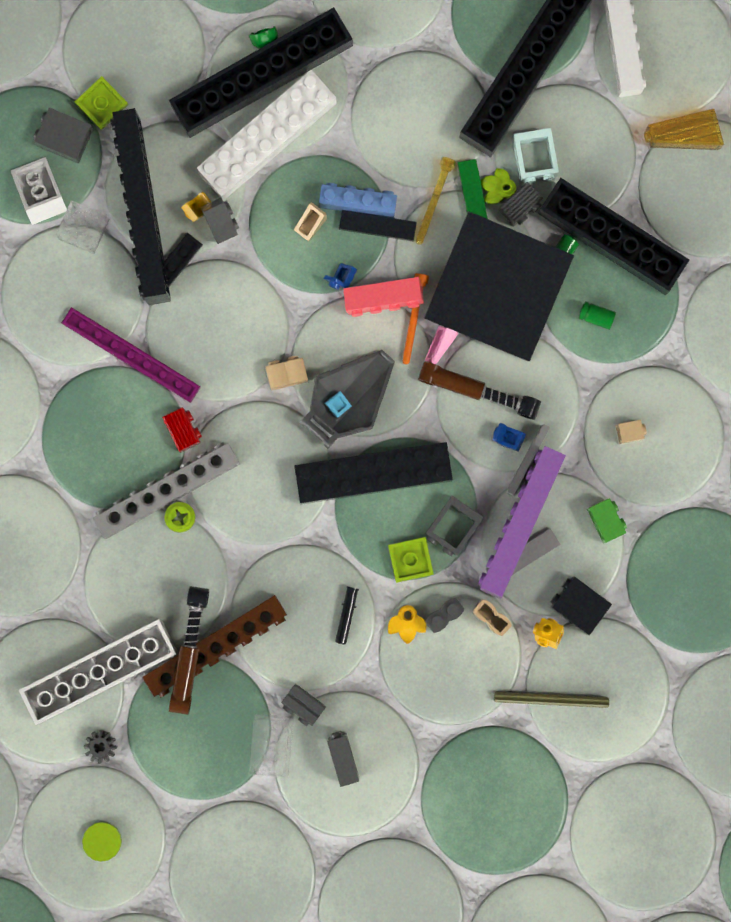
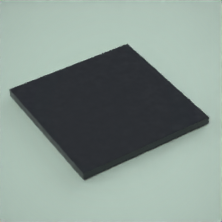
M468 211L424 319L530 362L574 255Z

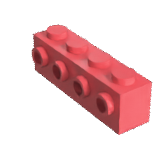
M419 277L343 288L346 312L353 317L362 316L366 312L377 314L385 309L397 311L401 309L400 307L416 308L419 307V304H424L422 284Z

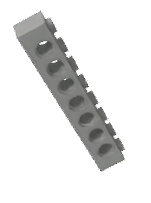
M222 442L213 447L214 451L209 454L206 451L198 455V460L192 463L190 461L185 462L180 466V470L176 472L172 470L164 474V479L158 482L153 480L146 485V489L142 491L137 489L130 493V498L126 500L121 498L113 503L112 508L108 510L103 508L96 512L97 516L93 520L103 538L107 539L240 465L229 443L224 444ZM213 457H221L222 462L219 466L212 465ZM200 465L204 466V474L197 476L195 468ZM181 475L188 477L185 485H179L178 478ZM169 484L171 487L170 493L162 494V486ZM149 493L153 494L154 501L151 504H146L144 501L145 496ZM135 503L137 510L131 514L128 512V505ZM115 512L120 514V520L117 523L111 521V515Z

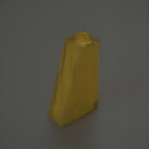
M715 109L649 124L645 129L646 131H644L646 143L649 142L650 148L720 150L724 145Z

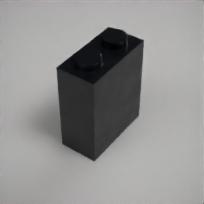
M575 576L571 579L567 578L561 586L564 588L560 594L556 593L550 601L552 603L550 608L586 635H590L612 604Z

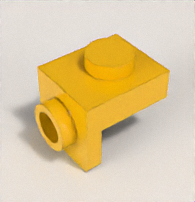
M201 192L181 208L185 216L192 220V222H195L204 216L200 207L211 201L204 192Z

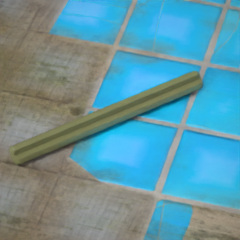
M513 692L494 693V701L498 703L609 707L608 697Z

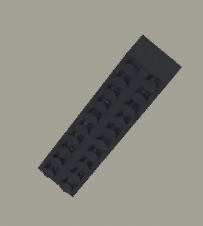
M592 0L545 1L461 130L460 139L490 158L492 157L587 11Z
M333 7L169 99L170 105L187 135L191 138L353 47V38Z
M135 108L112 112L113 119H110L111 127L116 135L113 138L114 145L119 153L117 163L123 173L120 174V181L126 191L123 192V199L129 211H126V217L132 227L129 230V235L135 245V248H132L134 260L136 259L138 264L135 267L137 278L141 282V285H138L139 294L148 305L171 302L141 119Z

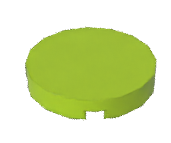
M97 822L86 830L82 844L88 857L102 862L116 856L120 850L122 839L117 827L108 822Z

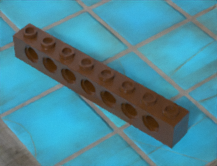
M274 595L198 642L196 646L199 652L204 654L205 660L203 663L197 662L195 676L203 672L202 668L209 664L211 667L220 662V656L225 654L228 657L236 652L235 647L242 644L244 647L252 642L251 637L254 635L262 636L270 631L268 629L270 625L275 624L278 626L286 621L284 617L288 614L277 596ZM264 611H268L271 614V620L267 623L261 620V614ZM248 621L255 625V629L251 633L246 632L244 629V625ZM230 632H236L238 635V640L235 643H231L228 640ZM214 642L221 644L222 649L219 653H214L211 649ZM178 655L142 677L154 697L159 695L161 698L170 693L169 688L174 686ZM164 673H169L172 677L169 684L162 681Z

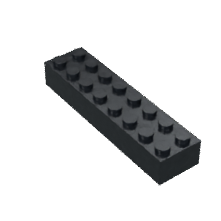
M561 177L538 212L543 218L664 295L670 292L690 260Z
M447 442L294 465L301 505L452 482L453 480Z

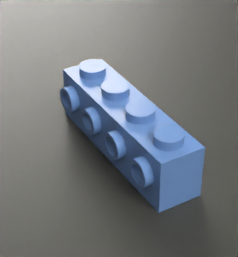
M326 183V185L321 186L319 208L394 218L397 195H394L392 191L380 193L375 192L371 188L358 190L355 186L346 185L344 188L337 187L335 183Z

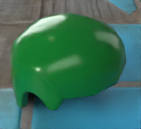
M275 26L273 28H264L256 33L252 32L249 34L252 45L260 49L278 39V31Z

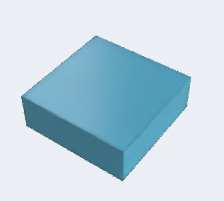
M341 391L325 402V405L336 418L352 407Z

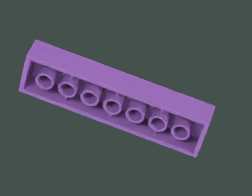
M544 446L543 450H538L534 459L536 466L535 468H530L525 479L528 480V484L522 485L518 497L521 499L519 503L515 502L511 509L510 515L513 517L511 521L507 519L502 529V532L505 534L503 538H498L494 548L497 552L495 556L491 555L486 567L489 570L487 574L482 573L478 582L481 585V591L498 599L502 598L566 455Z

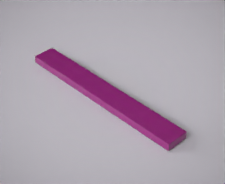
M72 307L62 321V324L190 403L201 388V386Z

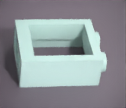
M551 128L513 134L512 142L520 183L529 182L532 184L539 179L544 181L554 180L559 170ZM547 141L552 169L525 173L520 145Z

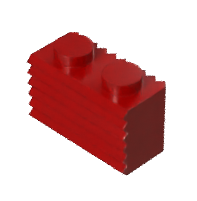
M182 407L162 417L180 453L201 443L199 438L202 435L198 427H193L191 421L194 419L189 410L185 411Z

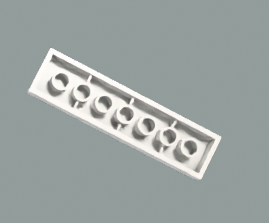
M310 70L197 167L199 175L224 201L337 104L336 96Z
M158 619L20 689L19 692L35 725H38L179 653L162 619Z

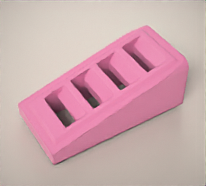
M439 325L425 361L437 364L458 335V332Z

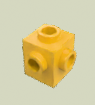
M542 618L540 623H536L533 629L535 641L542 647L549 646L557 649L564 634V626L558 624L554 619Z

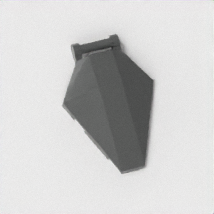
M383 350L343 364L332 371L329 370L317 375L314 381L310 412L301 420L300 424L303 427L306 426L325 443L324 446L327 449L338 438L371 430L378 415L395 361ZM341 391L352 407L336 418L325 405V402ZM313 418L323 429H325L332 436L329 438L310 420Z

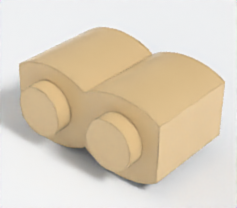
M298 356L289 357L283 363H280L279 360L268 363L269 366L265 367L271 391L308 382L303 358H298Z
M480 600L472 609L474 615L479 620L486 622L489 629L497 635L503 636L512 626L509 619L503 614L497 613L496 608L486 600Z

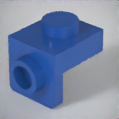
M340 263L334 277L325 275L324 279L329 282L328 285L336 290L348 288L357 269Z
M499 423V426L494 430L493 441L519 452L526 434L507 427L503 423Z

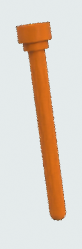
M415 273L414 277H419L421 280L423 292V288L429 282V276ZM420 304L419 307L412 308L402 360L404 364L410 363Z

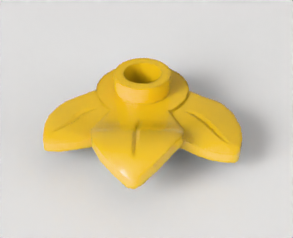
M410 605L401 607L398 615L392 617L388 624V633L395 634L399 632L400 637L406 644H409L414 639L416 632H426L425 620L418 616L416 609ZM406 611L411 612V617L408 619L404 617Z

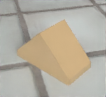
M311 202L294 231L309 242L327 220L326 213Z

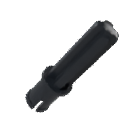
M347 586L335 640L338 644L344 645L347 642L354 608L357 607L355 606L359 591L357 588Z

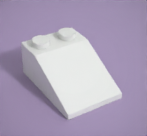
M46 157L11 170L20 198L32 225L67 211Z

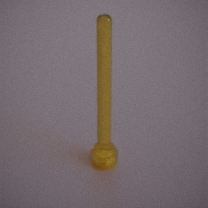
M442 157L440 161L441 172L416 238L418 245H421L424 241L448 172L450 173L451 170H454L456 161L450 158Z

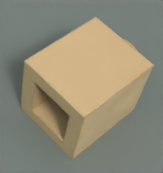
M641 420L616 425L619 444L645 439L644 435L647 434L646 426L642 424Z

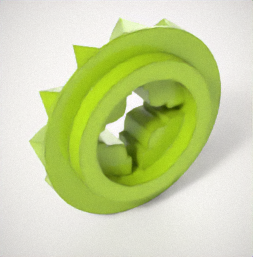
M184 502L171 504L167 508L164 517L168 528L178 533L188 531L196 519L193 508ZM176 510L181 514H188L183 518L184 525L179 520L172 521L177 517Z

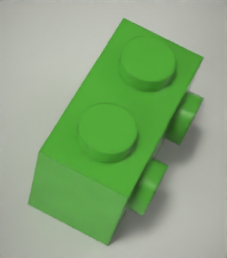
M609 498L587 508L603 543L626 534L625 529H627V525L623 518H619L617 514L619 509L615 501H611Z

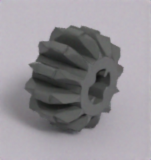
M103 730L99 731V736L96 732H92L93 739L91 737L86 738V741L90 744H85L84 748L90 749V751L86 752L85 755L89 756L92 754L93 756L90 761L93 762L97 758L98 764H101L103 759L106 762L110 761L109 756H115L111 749L115 750L118 747L111 744L116 741V738L109 740L110 732L104 737ZM103 743L105 750L98 751L96 745Z

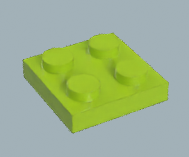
M102 76L74 101L100 130L111 122L110 119H113L112 112L124 110L129 105Z
M426 537L388 545L396 583L434 575Z

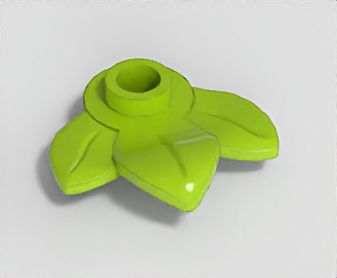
M497 168L494 176L489 175L480 180L482 187L488 191L484 198V202L488 204H498L504 198H510L517 190L515 182L510 180L509 173L504 169ZM505 186H510L509 190H504Z

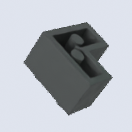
M219 198L200 207L217 244L238 235L236 230L239 229L235 218L232 219L230 216L233 212L227 201L224 202L222 198Z

